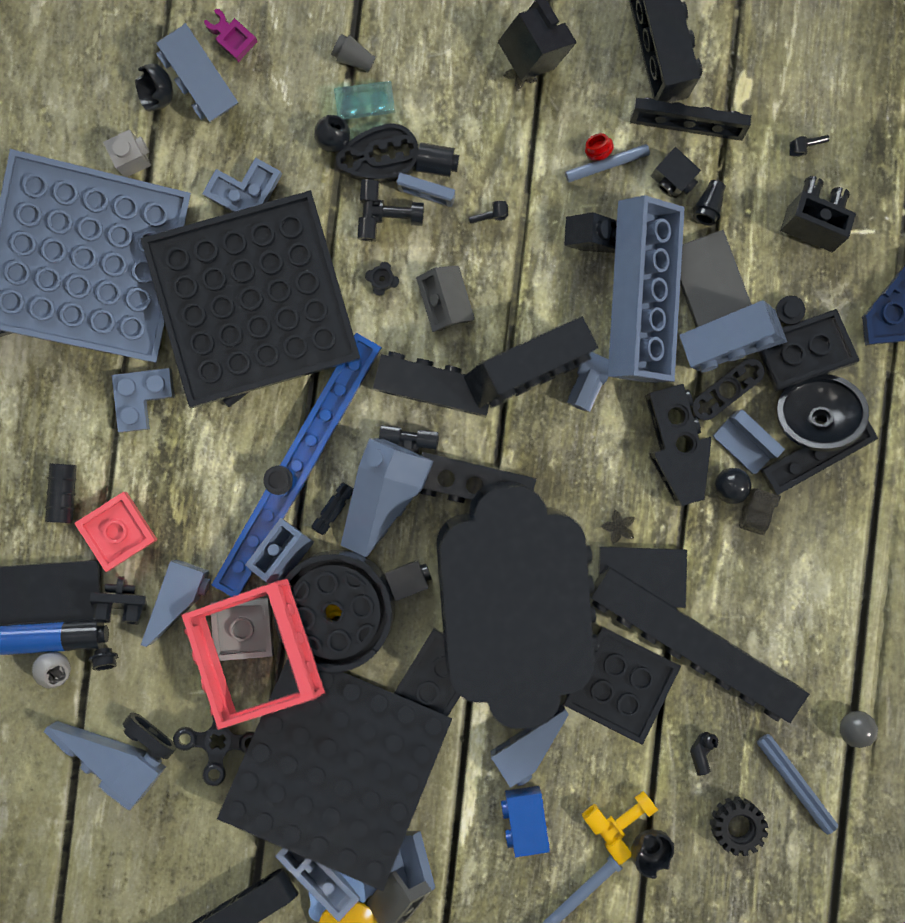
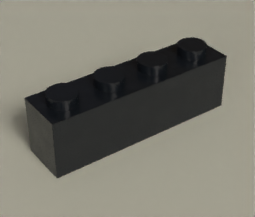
M389 351L388 356L381 354L373 385L374 391L487 417L489 404L481 408L478 407L464 379L466 374H461V368L445 365L444 369L433 367L434 362L417 358L416 362L405 360L406 355Z

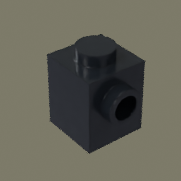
M675 147L655 168L651 177L658 182V187L667 196L672 195L676 199L682 192L688 195L698 184L695 178L701 170Z

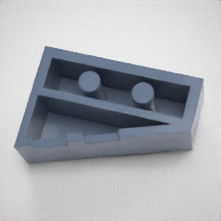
M764 300L679 335L690 367L698 371L701 370V372L714 370L718 367V364L736 361L746 355L787 342L776 310Z

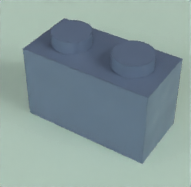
M280 518L245 566L268 584L284 580L288 573L297 566L314 541L296 527Z

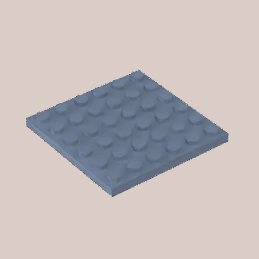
M10 149L0 195V331L157 363L165 322L140 238L185 226L191 193Z

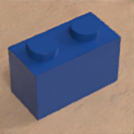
M540 786L506 790V800L501 801L503 819L509 818L511 829L505 830L507 847L514 848L515 857L549 853L550 847Z

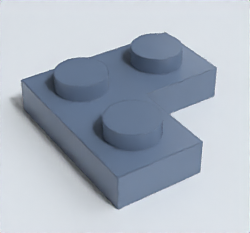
M255 157L242 182L216 169L202 194L231 212L267 203L282 173Z
M170 368L112 375L117 427L120 433L149 430L147 401L175 398L172 369Z

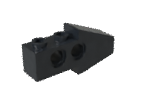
M684 384L646 394L645 399L660 451L649 453L650 458L675 505L684 506L704 500L712 439L711 437L699 439L698 434L701 433V427L697 417H693L690 406L693 405V399L689 389H685ZM671 409H676L681 415V420L677 425L671 423L668 419V413ZM680 436L686 438L689 443V447L684 453L680 452L676 447V441Z

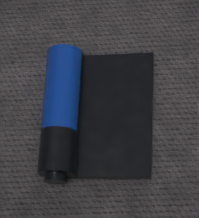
M88 560L0 566V655L103 648L104 643H107L109 640V629L104 623L94 622L93 607L90 604L91 593H102L99 561Z

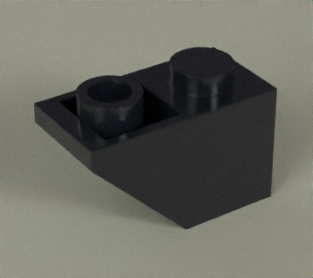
M594 212L567 216L564 246L581 251L615 253L617 220Z

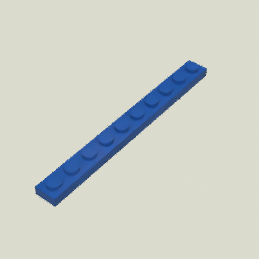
M355 333L354 338L361 360L335 368L280 466L289 469L293 475L291 489L282 495H275L267 489L265 490L211 584L231 597L243 592L253 574L245 564L279 519H284L382 349L381 346L358 333Z

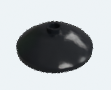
M826 374L786 388L778 401L777 419L785 435L801 447L814 451H836L848 447L862 436L869 420V406L863 393L854 384L844 378ZM816 421H822L825 424H818Z

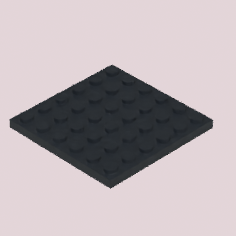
M311 190L140 238L189 408L192 409L361 360Z
M289 658L285 662L269 701L299 692ZM318 670L325 691L324 694L313 700L261 717L217 819L383 891L453 718L344 672H324Z

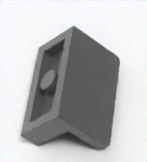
M459 266L435 267L416 277L432 332L444 330L455 324L471 322L475 319Z
M393 871L389 875L384 890L377 889L368 900L367 906L379 923H405L432 890L426 881L408 890L398 873Z

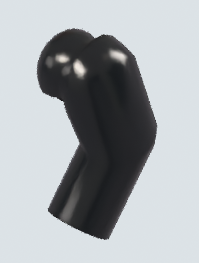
M709 732L699 734L690 749L698 776L711 772L707 755L718 746L717 736Z

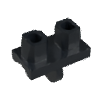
M118 576L117 584H105V592L116 594H90L94 622L110 623L112 609H123L122 623L138 625L142 610L146 611V596L123 595L124 593L135 594L136 585H125V577Z

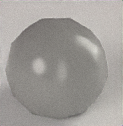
M46 652L38 656L32 667L33 679L44 688H57L63 685L71 672L69 660L59 652Z

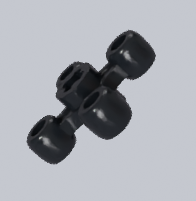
M212 715L213 723L209 730L197 732L190 727H181L174 733L173 743L179 750L187 751L200 747L207 752L209 760L203 770L202 777L204 782L212 787L222 784L225 780L226 769L223 765V759L226 753L231 750H240L245 754L248 749L245 746V741L248 738H252L255 733L254 731H247L244 734L236 735L228 727L218 730L214 715ZM186 733L190 735L191 740L188 744H183L180 741L181 734ZM213 734L217 736L223 734L226 737L223 740L225 746L221 748L217 745L213 748L210 744L213 741L211 736ZM217 769L220 772V776L217 779L210 778V770Z

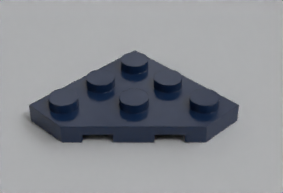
M905 265L862 316L865 346L905 342Z

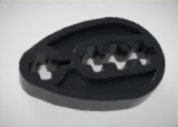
M394 123L383 124L362 132L351 139L338 152L336 163L344 175L354 179L377 180L379 183L397 181L399 173L410 175L415 170L419 150L418 143L413 133L406 127ZM407 143L409 148H414L410 150V155L404 156V153L400 151L395 154L396 158L390 159V156L387 154L381 156L382 161L376 162L373 157L370 158V156L374 155V150L379 149L380 153H386L389 146H393L394 150H401L402 144ZM351 155L353 159H357V161L353 162V167L348 168L346 163L342 164V162L346 161V156Z

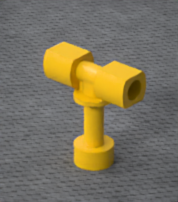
M645 791L634 797L638 803L616 820L612 815L606 818L596 804L590 806L582 813L583 819L595 835L600 834L605 840L606 849L619 865L631 857V850L622 839L626 836L623 829L644 813L650 817L658 811Z

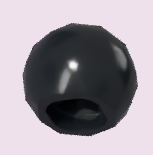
M326 115L316 123L314 138L318 146L323 150L338 152L349 143L350 128L346 121L339 116Z
M739 468L722 470L714 483L716 494L722 501L728 504L744 502L749 496L752 487L748 474Z

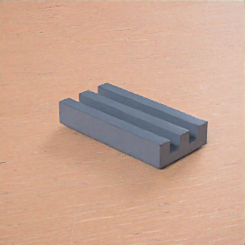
M399 173L397 187L400 192L448 207L453 206L455 200L454 189Z

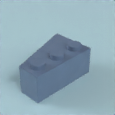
M186 23L156 43L160 48V51L156 53L166 69L172 66L178 75L174 81L184 95L188 92L195 100V103L191 106L201 121L207 118L211 123L238 105V101Z

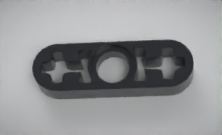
M756 359L744 360L693 399V405L690 406L693 417H697L699 421L710 420L754 387L764 377L762 363ZM745 366L747 368L753 366L756 370L753 372L754 379L748 377L742 382L736 379L746 372ZM723 382H729L734 386V394L731 398H725L720 394L719 388ZM713 396L722 403L720 407L718 402L713 403L708 408L709 414L706 412L700 414L698 411L701 407L699 401L702 403L708 402Z

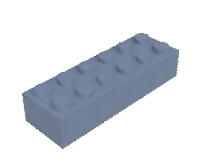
M646 195L618 201L608 377L645 383L675 382L685 210L683 206Z

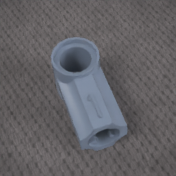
M594 352L589 354L590 360L579 366L577 371L579 375L567 400L568 404L586 412L591 411L601 386L608 379L609 359Z

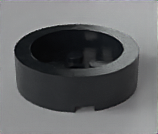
M329 550L307 558L288 573L285 579H288L317 670L324 672L352 670L369 661L379 651L394 623L395 599L386 575L375 563L355 552ZM328 605H336L342 610L339 619L332 620L327 617L326 608ZM274 615V623H275L276 631H277V634H278V636H279V638H280L282 644L284 645V642H283V639H282V636H281V633H280V630H279V627H278V624H277V621H276V618H275V615Z

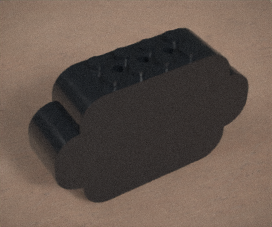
M513 481L490 483L481 487L474 494L470 502L469 514H461L450 518L442 525L437 535L436 548L445 663L451 684L462 698L476 703L488 702L493 717L500 724L508 728H533L551 720L559 708L560 695L575 693L582 689L589 682L594 671V652H598V640L596 634H592V623L596 622V610L594 604L590 605V593H594L593 576L588 575V563H592V550L590 545H586V537L582 527L574 519L558 509L546 507L543 499L527 486Z

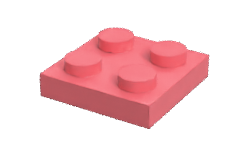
M127 492L120 493L74 523L105 572L111 571L157 541L154 533Z

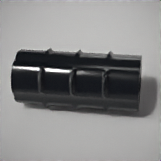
M49 464L45 522L72 523L73 510L75 509L74 496L76 495L77 465Z

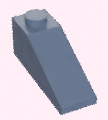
M180 560L170 561L141 642L142 646L147 647L153 644L182 614L200 599L201 595H206L211 579L207 578L209 570Z
M563 704L559 706L556 714L547 723L538 727L525 728L490 751L493 762L510 788L516 784L517 786H522L531 780V774L537 770L569 715Z
M284 848L275 856L338 922L360 900L359 895L341 873Z

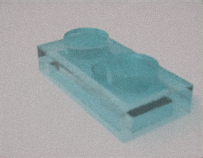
M391 81L334 88L337 116L342 119L395 113Z

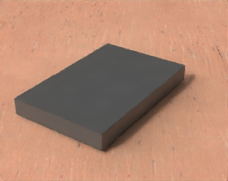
M724 229L682 244L680 286L696 328L752 305Z

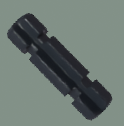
M342 482L336 489V495H332L321 511V517L316 518L312 524L313 530L321 535L326 534L330 528L329 524L335 521L346 505V499L349 500L352 496L353 488L347 483Z

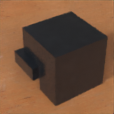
M535 0L527 11L519 13L498 40L501 49L520 81L554 70L577 43L566 23L557 25L560 21L547 0Z

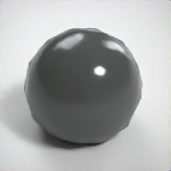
M852 711L847 713L840 721L839 732L842 739L848 745L863 748L871 746L877 739L878 726L875 719L868 713Z

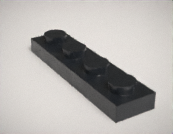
M636 97L631 111L630 123L742 141L751 126L752 115L741 114L737 111L713 110L710 107L688 106L680 102L669 103L656 101L653 98Z
M868 421L862 436L848 447L827 452L801 447L760 471L773 494L779 495L879 438Z

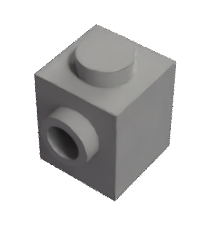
M130 129L103 142L115 168L124 177L133 175L151 166L146 155L149 153V149L141 136L137 138Z

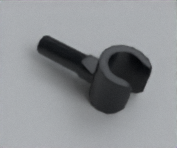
M828 135L808 139L806 136H800L790 142V156L799 157L807 155V147L829 142L830 138Z
M494 201L492 211L468 217L470 224L487 219L505 220L508 216L507 202Z

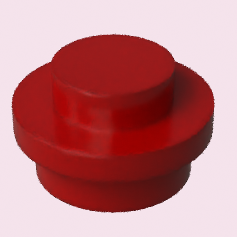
M603 133L591 136L586 141L585 153L590 160L598 161L606 159L614 149L613 141Z

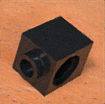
M419 559L385 573L395 601L428 589L429 584L427 581L432 580L427 564L421 565Z

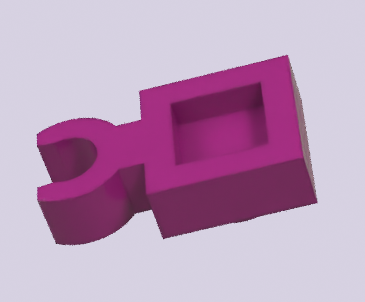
M215 9L214 12L220 19L219 23L213 25L208 20H205L204 24L210 33L218 35L215 39L217 44L239 63L258 41L235 18L228 24L224 13L219 9Z

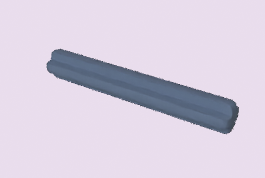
M769 734L760 737L757 740L758 746L821 830L827 835L837 830V822L773 737Z

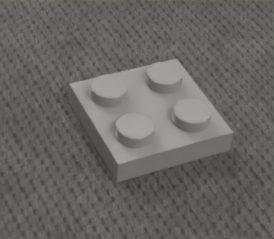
M269 597L257 598L211 614L212 639L220 661L274 656Z

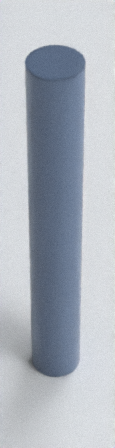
M647 144L609 156L604 160L565 171L566 180L569 183L650 155L649 147Z

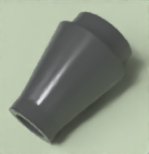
M343 34L339 36L331 53L332 56L337 58V62L362 69L368 73L376 59V56L368 52L352 36L348 35L347 37Z

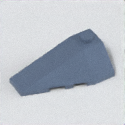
M369 438L358 467L341 546L367 557L385 536L388 528L397 517L403 514L410 501L421 492L434 461L388 440Z
M59 721L47 726L43 731L65 754L72 757L77 756L81 760L80 768L86 774H95L101 780L98 786L129 811L147 794L166 768L161 763V759L153 758L144 749Z

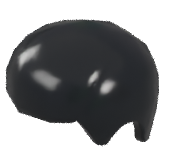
M154 63L138 68V71H143V75L135 80V86L144 109L147 112L167 107L173 97V83L169 74L160 65Z
M653 829L641 832L631 844V859L641 875L655 879L657 878L658 871L670 868L671 858L674 855V843L666 832Z

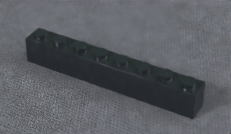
M607 564L594 582V593H590V598L593 599L591 604H594L597 609L604 613L608 609L618 615L616 618L618 622L629 629L633 625L641 629L642 633L640 635L653 644L660 641L667 646L665 651L678 660L682 656L691 661L689 666L705 676L707 672L711 673L716 677L714 682L724 689L730 691L731 687L738 690L741 692L739 697L754 707L757 702L765 707L763 712L773 720L779 722L782 718L791 723L809 696V693L796 683Z

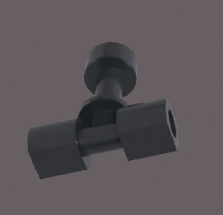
M361 180L360 201L363 203V216L359 217L358 240L376 241L377 223H383V218L411 219V225L423 226V202H412V208L384 206V200H379V181Z
M381 425L379 439L388 440L412 452L419 453L420 448L438 449L439 432L418 430V433L402 431L401 427Z

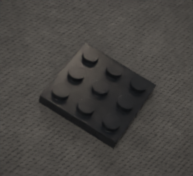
M601 626L596 635L598 652H594V671L592 677L582 689L575 693L567 694L563 705L643 745L681 666Z

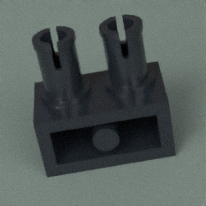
M809 176L804 181L802 192L787 207L780 231L833 253L850 237L856 213L845 208L850 192L846 189L843 196H841L843 188L836 187L831 190L829 201L819 197L824 184L823 180L819 178L817 185H815L817 177Z

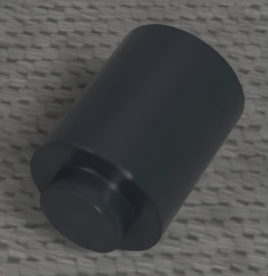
M420 142L416 172L451 177V173L458 170L460 155L455 154V148Z

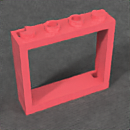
M288 579L256 588L181 615L186 628L184 632L189 637L192 647V658L198 666L202 678L201 686L207 694L211 706L210 713L211 716L214 715L218 730L313 700L325 693ZM268 595L299 692L236 712L206 616Z

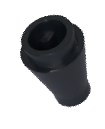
M711 180L708 187L693 207V219L696 222L712 226L720 219L723 195L726 188L723 182L718 180Z

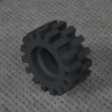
M734 797L733 801L727 798L725 799L726 804L722 805L720 802L716 805L719 810H713L711 814L714 817V820L710 819V825L713 828L711 831L725 851L728 853L731 851L735 856H739V853L743 856H749L748 851L751 850L753 854L758 851L755 848L758 844L763 847L765 843L762 838L768 837V833L765 828H768V823L764 820L765 816L754 804L745 798L742 800L740 797ZM736 816H744L749 820L748 832L740 837L731 835L728 829L729 822Z

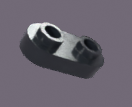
M131 712L124 720L125 735L131 740L139 741L146 746L148 754L157 760L161 758L169 759L176 750L173 741L141 715Z

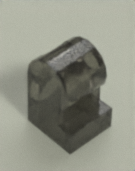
M751 488L742 508L739 527L764 535L769 528L774 508L778 507L781 496L757 488Z

